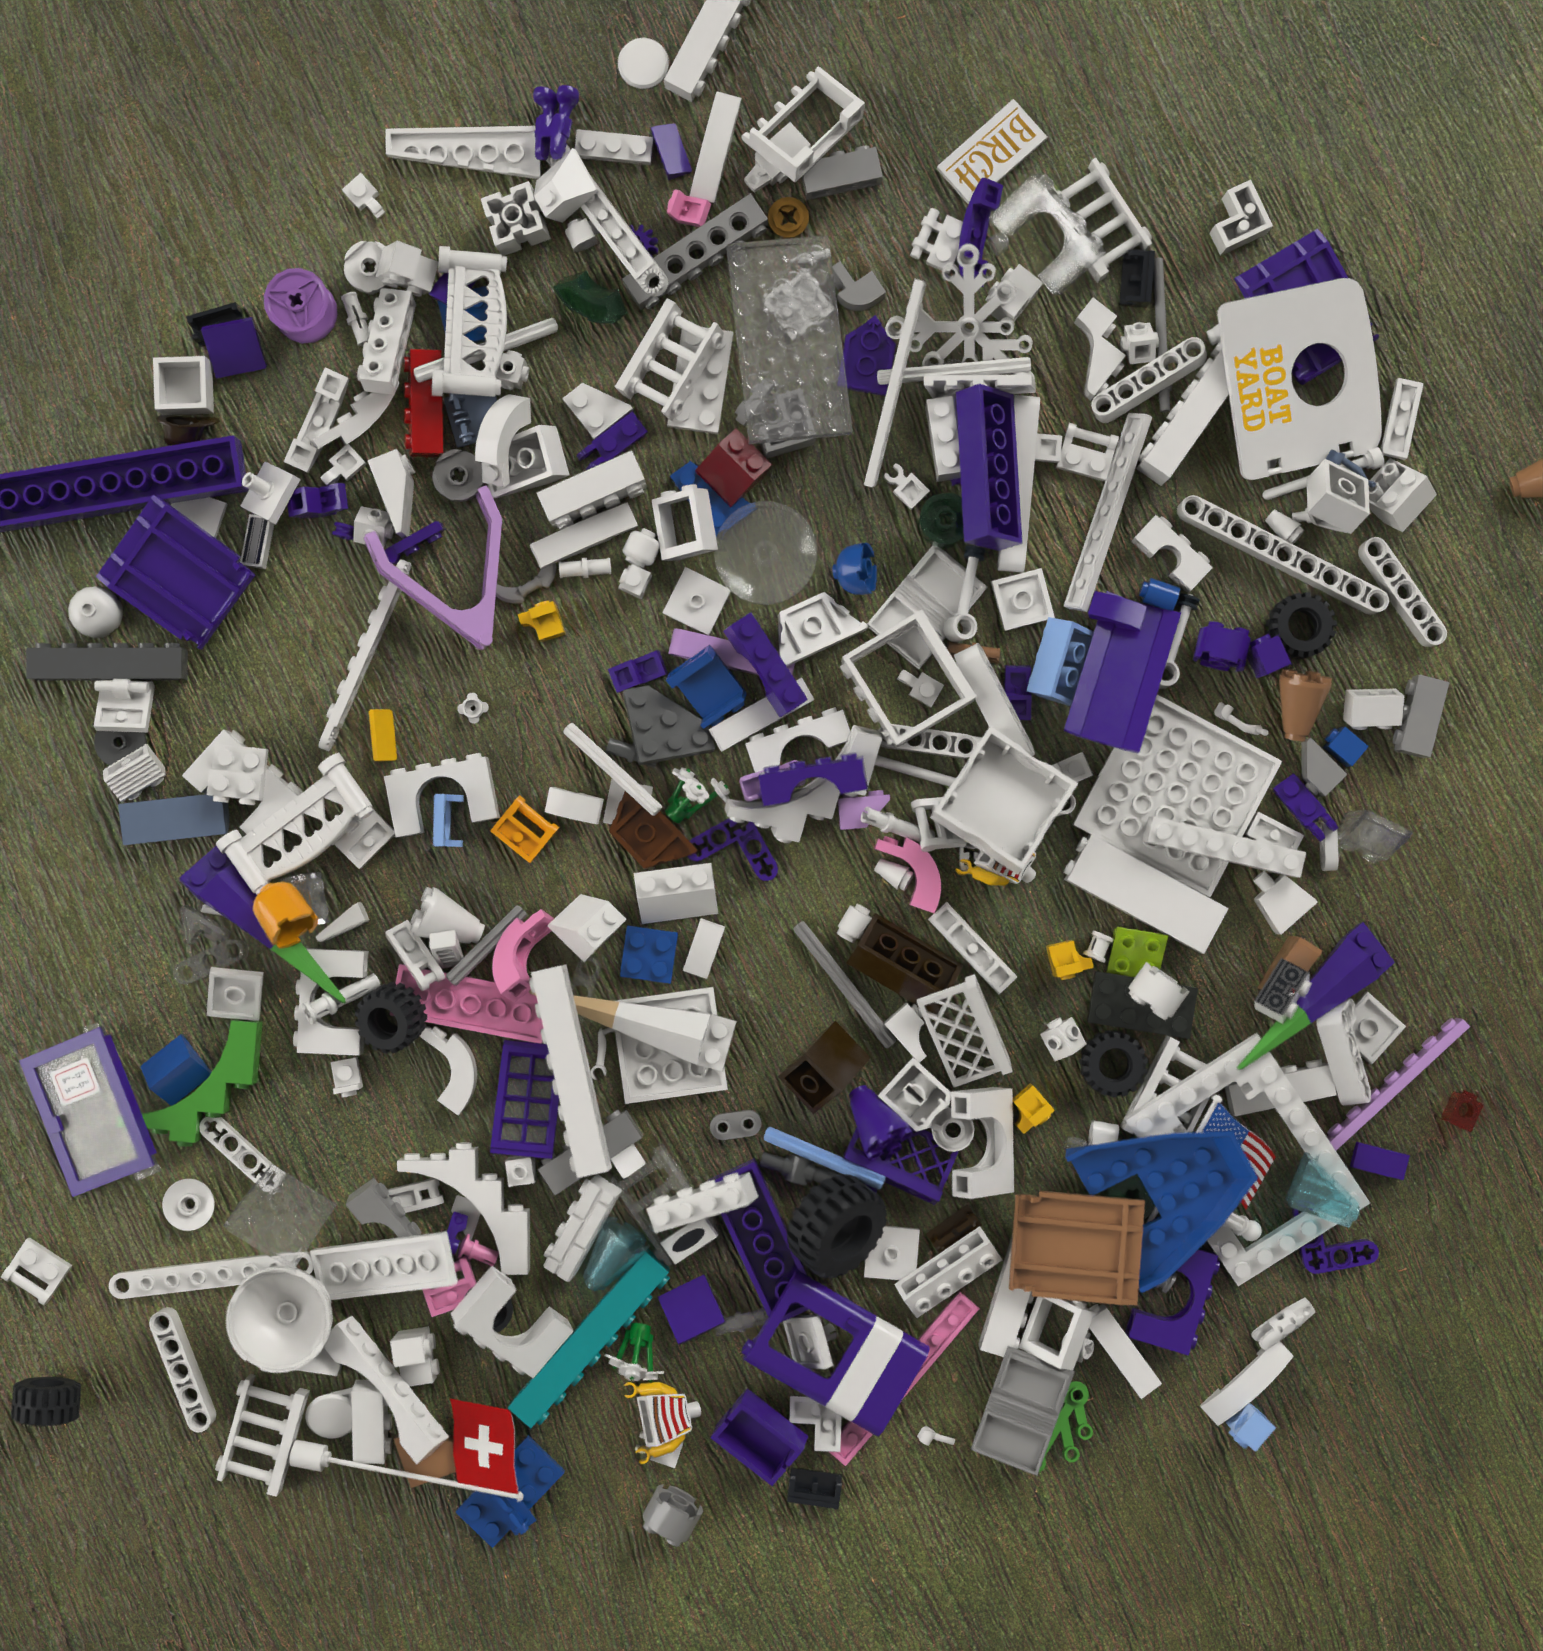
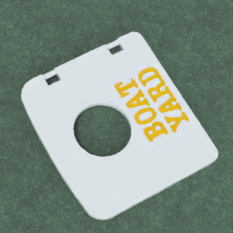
M1350 278L1335 279L1227 302L1219 307L1218 322L1239 468L1243 478L1255 480L1319 465L1326 459L1331 449L1340 453L1339 444L1347 442L1350 443V451L1342 452L1346 455V458L1368 453L1367 450L1378 446L1382 435L1377 363L1364 292L1358 282ZM1315 343H1323L1334 348L1340 355L1345 370L1344 382L1340 392L1333 400L1321 406L1309 405L1302 401L1293 388L1291 377L1293 364L1299 353ZM1278 459L1279 467L1268 469L1267 461Z

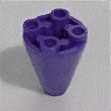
M866 1085L859 1086L850 1092V1105L864 1153L869 1161L877 1159L886 1152L892 1155L901 1150V1143L913 1134L908 1123L872 1089H868Z

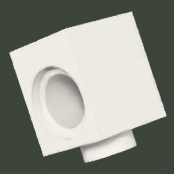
M513 1156L505 1160L509 1187L536 1182L535 1158Z

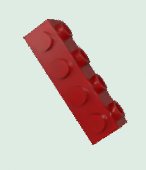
M410 349L407 356L403 357V371L408 372V382H404V398H408V408L404 409V423L409 424V434H405V449L409 450V457H440L443 454L442 396H432L433 378L419 383L413 373L416 367L441 359V350Z

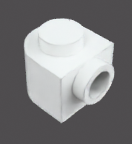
M579 218L568 223L565 234L574 252L583 251L598 244L595 235L599 234L591 220Z

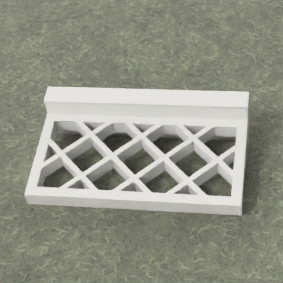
M975 974L966 977V982L917 999L919 1009L953 1087L1000 1071L1003 1075L1013 1072L1010 1057ZM961 992L966 997L962 1006L950 1002L953 995ZM936 1002L941 1004L942 1007L938 1015L928 1012L925 1005ZM947 1007L959 1011L954 1021L942 1017ZM964 1013L974 1017L975 1020L971 1027L959 1023ZM939 1022L951 1026L947 1036L936 1032L935 1029ZM956 1028L968 1032L964 1042L951 1038ZM972 1035L983 1038L984 1041L980 1048L968 1044ZM948 1043L960 1047L956 1057L945 1053ZM965 1049L977 1054L973 1063L960 1059ZM981 1056L992 1059L994 1065L983 1068L977 1064ZM957 1064L969 1068L966 1075L956 1078L954 1070Z

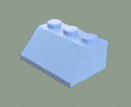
M1048 617L1033 671L1029 678L1027 692L1047 700L1071 706L1094 631L1073 621Z

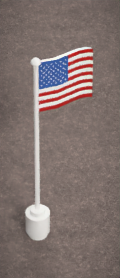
M1214 1095L1212 1097L1213 1102L1196 1133L1233 1132L1258 1176L1257 1181L1241 1200L1242 1205L1247 1209L1276 1156L1261 1138L1235 1120L1221 1104L1222 1098L1219 1095ZM1156 1206L1147 1222L1155 1219L1158 1213Z

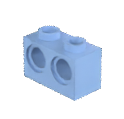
M1251 1403L1226 1421V1424L1231 1429L1228 1433L1234 1437L1233 1439L1244 1449H1247L1249 1446L1255 1452L1276 1428Z

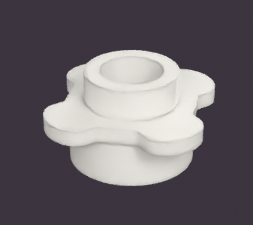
M469 693L463 704L458 706V712L465 714L469 718V722L474 724L478 723L479 717L489 709L488 704L480 701L475 693ZM471 706H475L476 709L472 711Z

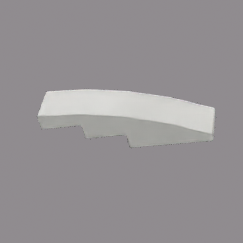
M716 92L690 197L705 199L715 203L742 98Z
M627 502L530 544V548L541 569L585 552L588 548L609 541L614 536L635 529L638 524Z
M800 678L796 681L808 700L786 715L779 717L767 697L710 728L709 731L721 752L812 702L814 698L804 680Z

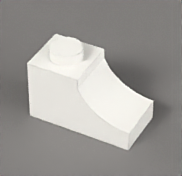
M905 1003L883 1023L920 1063L926 1057L919 1041L920 1028L924 1024V1021L921 1019L923 1016L915 1004L910 1007L908 1003Z

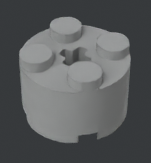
M659 1485L643 1513V1520L645 1521L643 1527L649 1533H657L666 1538L669 1544L678 1547L681 1542H686L689 1539L703 1513V1508L701 1505L697 1508L694 1505L696 1499L682 1489L671 1485L668 1489H662L663 1485Z

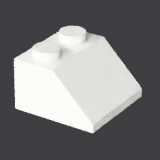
M580 894L548 924V927L585 962L627 919L609 901Z

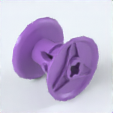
M302 268L286 269L276 274L268 283L264 294V309L269 319L290 340L299 343H314L325 338L334 328L337 319V303L332 293L325 288L322 280L313 272Z

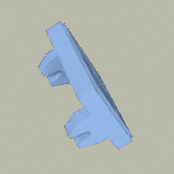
M434 795V846L463 847V840H451V802H464V795Z

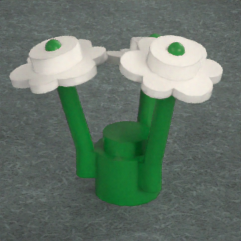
M681 767L679 770L674 768L672 773L678 776L680 781L672 796L667 800L669 806L665 809V813L672 821L681 823L684 818L689 819L696 811L718 795L726 803L727 799H730L728 797L730 791L728 786L722 781L718 783L715 778H712L711 784L715 791L709 795L704 786L694 778L695 774L690 769ZM682 788L686 792V798L682 796L678 798ZM690 801H697L698 804L691 808Z
M631 1323L630 1330L625 1331L624 1340L616 1358L608 1354L604 1355L610 1358L608 1364L612 1365L613 1369L619 1368L618 1373L624 1375L628 1380L638 1381L643 1379L652 1382L658 1379V1374H664V1371L653 1372L652 1342L654 1335L650 1334L651 1326L642 1323ZM629 1341L630 1345L635 1346L632 1364L621 1360ZM645 1345H647V1369L637 1365L640 1348H644Z

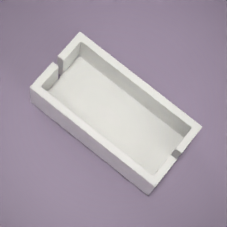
M629 451L539 491L537 495L554 529L559 527L562 530L573 525V520L580 517L583 519L590 518L596 515V510L602 507L610 509L621 503L620 499L627 496L632 499L643 494V489L647 488V485L633 452Z

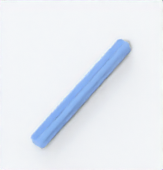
M768 1127L764 1134V1140L841 1174L857 1177L863 1183L876 1189H881L884 1184L885 1176L775 1128Z

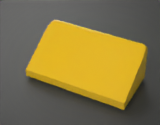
M371 709L369 711L373 760L376 762L397 760L393 712L389 709Z

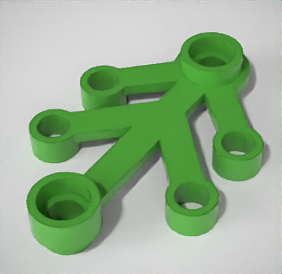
M1078 1381L1070 1383L1045 1456L1060 1433L1063 1445V1458L1068 1462H1076L1079 1459L1080 1453L1074 1447L1068 1420L1073 1410L1077 1422L1076 1435L1083 1440H1088L1092 1437L1093 1429L1087 1424L1084 1404L1088 1400L1089 1392L1083 1383ZM1079 1390L1080 1397L1075 1400L1073 1398L1074 1391ZM1083 1427H1087L1088 1432L1085 1436L1081 1435V1429ZM1070 1449L1074 1450V1456L1072 1458L1067 1457V1453ZM1045 1456L1042 1461L1039 1472H1041L1045 1468Z

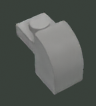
M841 261L832 266V276L830 279L838 290L842 288V291L837 294V301L843 307L852 311H864L885 299L886 291L872 271L854 282Z

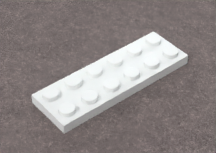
M447 1231L321 1247L310 1251L315 1278L325 1287L331 1300L446 1287L458 1283Z

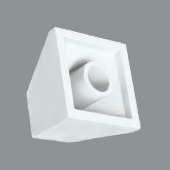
M572 148L536 180L534 198L546 218L563 223L596 194L599 189L576 149Z

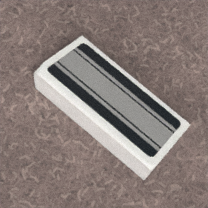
M249 514L240 563L244 566L266 570L274 529L273 523L258 515Z

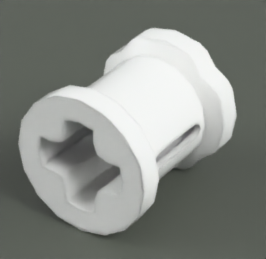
M1093 931V938L1088 950H1084L1083 954L1105 963L1106 959L1104 956L1109 944L1113 943L1114 939L1100 932Z

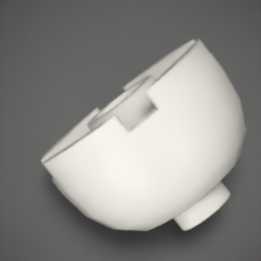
M94 586L85 587L76 592L70 600L68 614L73 627L80 633L93 638H103L110 635L120 626L123 609L120 600L117 599L114 593L108 589Z

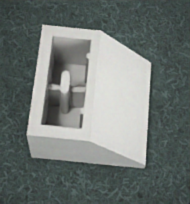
M1391 458L1369 480L1376 483L1375 487H1369L1370 510L1385 524L1401 532L1413 522L1437 495L1426 475Z

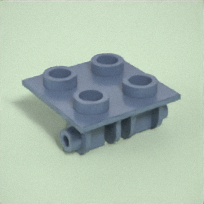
M449 394L450 397L443 399L457 448L476 443L481 423L490 407L497 401L496 395L491 397Z

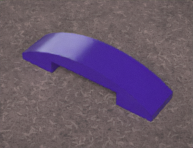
M981 178L970 199L959 241V249L963 245L972 244L979 251V258L974 266V278L979 274L981 266L988 263V261L982 259L990 215L991 211L999 210L1003 189L1002 184L987 178ZM969 250L964 252L967 258L974 256ZM959 264L960 275L963 277V267ZM987 269L983 270L984 275H986Z

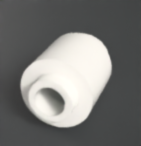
M858 903L855 907L850 905L838 924L839 930L837 934L849 942L855 943L857 939L861 938L872 919L868 915L870 910Z

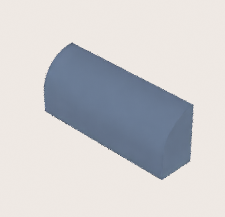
M207 794L118 804L123 845L227 834L229 830L228 803L213 801V796Z

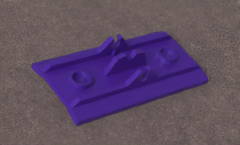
M1106 591L1107 594L1119 596L1117 594ZM1143 603L1140 604L1147 606V612L1141 632L1117 628L1113 622L1097 620L1064 727L1065 732L1124 751L1140 753L1181 612L1160 609Z

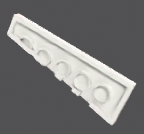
M535 126L385 129L386 155L389 158L533 179L541 177V160H537L535 157Z

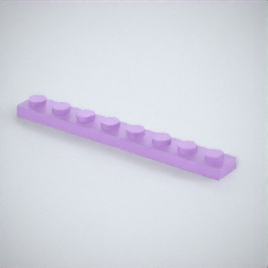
M1448 1019L1441 1026L1442 1031L1435 1037L1432 1035L1422 1043L1423 1048L1417 1054L1412 1053L1403 1061L1404 1066L1400 1070H1394L1389 1073L1384 1079L1385 1083L1379 1089L1374 1088L1371 1090V1100L1369 1103L1354 1106L1346 1114L1348 1118L1341 1124L1336 1123L1328 1130L1327 1139L1335 1151L1470 1027L1464 1019Z

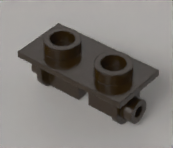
M966 1204L927 1232L926 1235L934 1248L941 1253L979 1226L981 1227L982 1224L968 1204Z

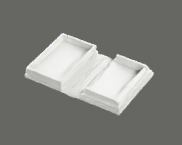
M934 543L867 623L868 628L876 635H879L922 609L943 641L946 638L943 632L945 621L958 613L966 568ZM976 577L969 609L988 588ZM916 627L911 628L887 643L918 670L932 654Z

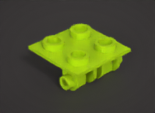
M1123 927L1114 928V942L1107 973L1136 977L1145 962H1148L1151 967L1155 966L1160 970L1168 935Z

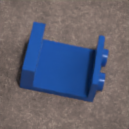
M710 644L669 672L666 681L670 687L678 686L703 718L700 724L703 729L708 725L712 727L717 725L724 719V714L730 710L734 713L745 704L743 701H745L747 692Z

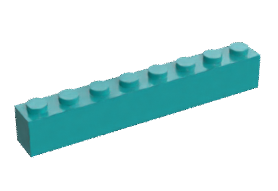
M646 1248L576 1327L538 1374L531 1378L510 1402L508 1409L530 1429L536 1423L540 1426L550 1413L547 1410L554 1403L558 1406L567 1394L564 1391L570 1384L575 1386L584 1376L582 1370L587 1365L592 1367L601 1357V1354L598 1352L605 1345L609 1348L618 1338L616 1332L621 1326L627 1328L636 1317L633 1314L639 1306L643 1309L653 1298L650 1295L656 1287L661 1289L670 1279L667 1275L670 1268Z

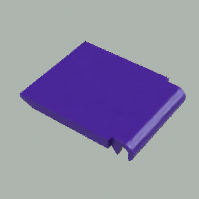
M1316 229L1235 277L1234 280L1246 299L1335 279L1348 278L1328 240ZM1379 334L1372 335L1373 342H1375L1379 338ZM1315 343L1299 353L1293 364L1292 374L1299 384L1304 385L1342 362V359L1331 346Z
M153 494L96 577L105 586L177 638L182 639L185 637L187 641H194L198 645V649H203L253 580L255 574L238 561L241 556L156 494Z

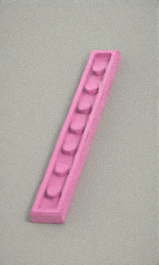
M960 1290L917 1339L930 1346V1350L904 1397L980 1309ZM848 1420L841 1429L840 1452L829 1453L846 1466L873 1434Z

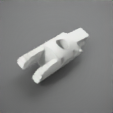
M1303 1298L1275 1314L1256 1328L1251 1335L1255 1341L1259 1342V1346L1266 1350L1301 1327L1315 1313V1309L1306 1298Z

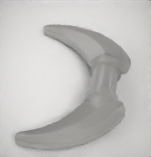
M556 563L541 568L538 575L523 586L503 587L497 584L496 597L512 604L523 603L524 598L529 593L538 588H548L551 585L556 574Z

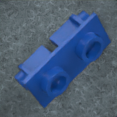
M485 1493L515 1536L519 1533L521 1535L529 1529L528 1526L536 1521V1518L523 1501L517 1502V1499Z

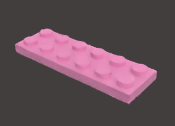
M399 964L396 985L403 983L406 989L411 987L414 989L413 993L416 996L420 995L422 999L419 1001L426 1006L424 1013L427 1014V1020L425 1022L539 1044L543 1043L541 1029L544 1028L542 1019H538L535 1004L538 1001L535 995L527 992L516 1002H513L499 992L496 983L493 981L466 976L455 986L446 978V972H443L445 975L444 980L439 983L435 981L429 985L430 988L421 991L404 964ZM424 969L421 972L425 976L431 971L430 969Z

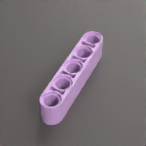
M674 628L668 654L689 659L710 644L729 669L758 675L751 663L744 656L736 652L729 640ZM795 663L787 666L791 674H793Z

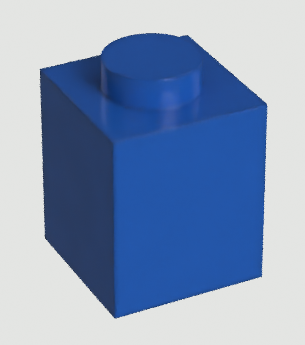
M1341 727L1338 730L1334 728L1325 737L1327 743L1322 748L1345 767H1351L1369 746L1348 728Z

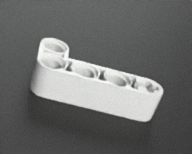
M1351 998L1316 1020L1338 1098L1343 1106L1369 1103L1371 1100L1370 1085L1352 1029V1025L1356 1021L1357 1012L1355 1003Z

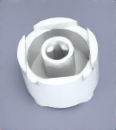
M1145 962L1128 987L1131 998L1143 1006L1147 1002L1151 1005L1150 1008L1153 1012L1164 1020L1168 1016L1172 1018L1190 992L1184 986L1182 988L1177 985L1176 980L1155 966L1151 967L1148 962Z

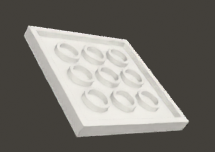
M714 987L615 1000L618 1002L717 1015ZM615 1030L625 1104L728 1090L725 1066L721 1072L696 1065Z

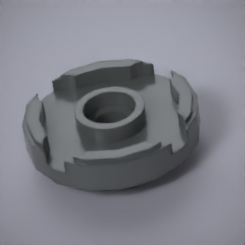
M97 731L94 737V747L98 757L105 764L112 765L147 744L146 733ZM121 737L123 745L118 747L116 740Z

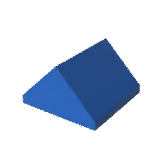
M180 1034L140 1066L149 1089L170 1106L175 1105L212 1073L183 1034Z

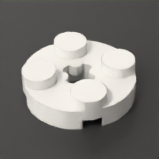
M360 241L347 251L344 259V274L347 280L355 289L368 295L380 292L381 288L388 287L382 283V279L376 278L383 248L386 247L380 242ZM368 261L370 264L375 262V271L365 273V262Z

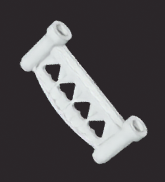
M439 246L438 272L449 273L444 370L433 369L432 396H443V393L491 397L500 395L501 379H496L495 375L502 358L507 331L506 299L500 274L501 272H506L507 256L494 253L450 250L448 246ZM480 278H487L489 284L486 286V289L489 291V294L482 297L468 288L467 285ZM480 302H485L488 305V309L485 311L488 318L485 321H479L465 310ZM478 327H484L487 330V333L484 335L487 342L485 345L479 346L464 336V334ZM482 351L486 355L483 360L485 368L478 371L462 359Z
M340 753L333 754L320 763L318 769L324 777L247 835L242 837L238 830H233L216 842L220 852L226 853L253 893L258 895L261 888L269 884V881L286 875L318 857L340 837L355 817L359 816L362 820L374 812L372 809L373 805L344 766L346 761ZM324 798L343 806L342 814L335 815V818L330 822L325 818ZM304 814L320 819L323 823V827L318 831L315 830L311 837L305 835ZM283 829L302 837V843L299 846H294L291 852H286L284 849ZM263 844L279 850L282 854L281 859L273 861V865L269 868L264 865Z

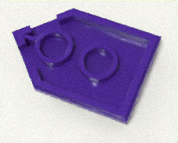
M876 315L846 335L837 387L886 396L889 384L880 385L877 380V372L879 370L892 369L896 344L886 334Z

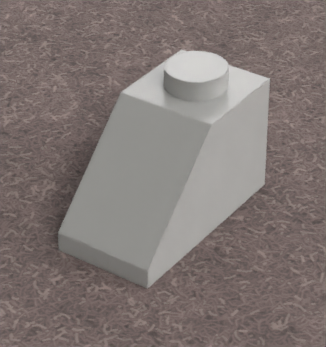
M1307 738L1301 743V779L1306 783L1305 787L1313 796H1326L1347 773L1312 738Z

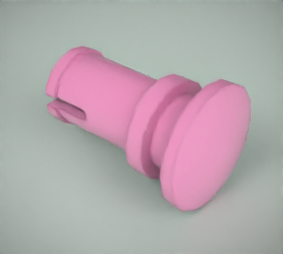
M467 1234L459 1246L458 1258L460 1259L464 1254L469 1260L473 1258L494 1266L499 1251L478 1244L479 1241L476 1239L474 1241L469 1240L470 1234Z

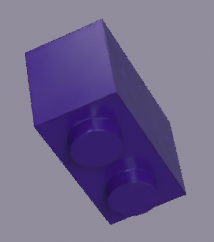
M1267 634L1250 642L1251 648L1248 650L1247 658L1256 678L1291 664L1279 635L1271 638Z

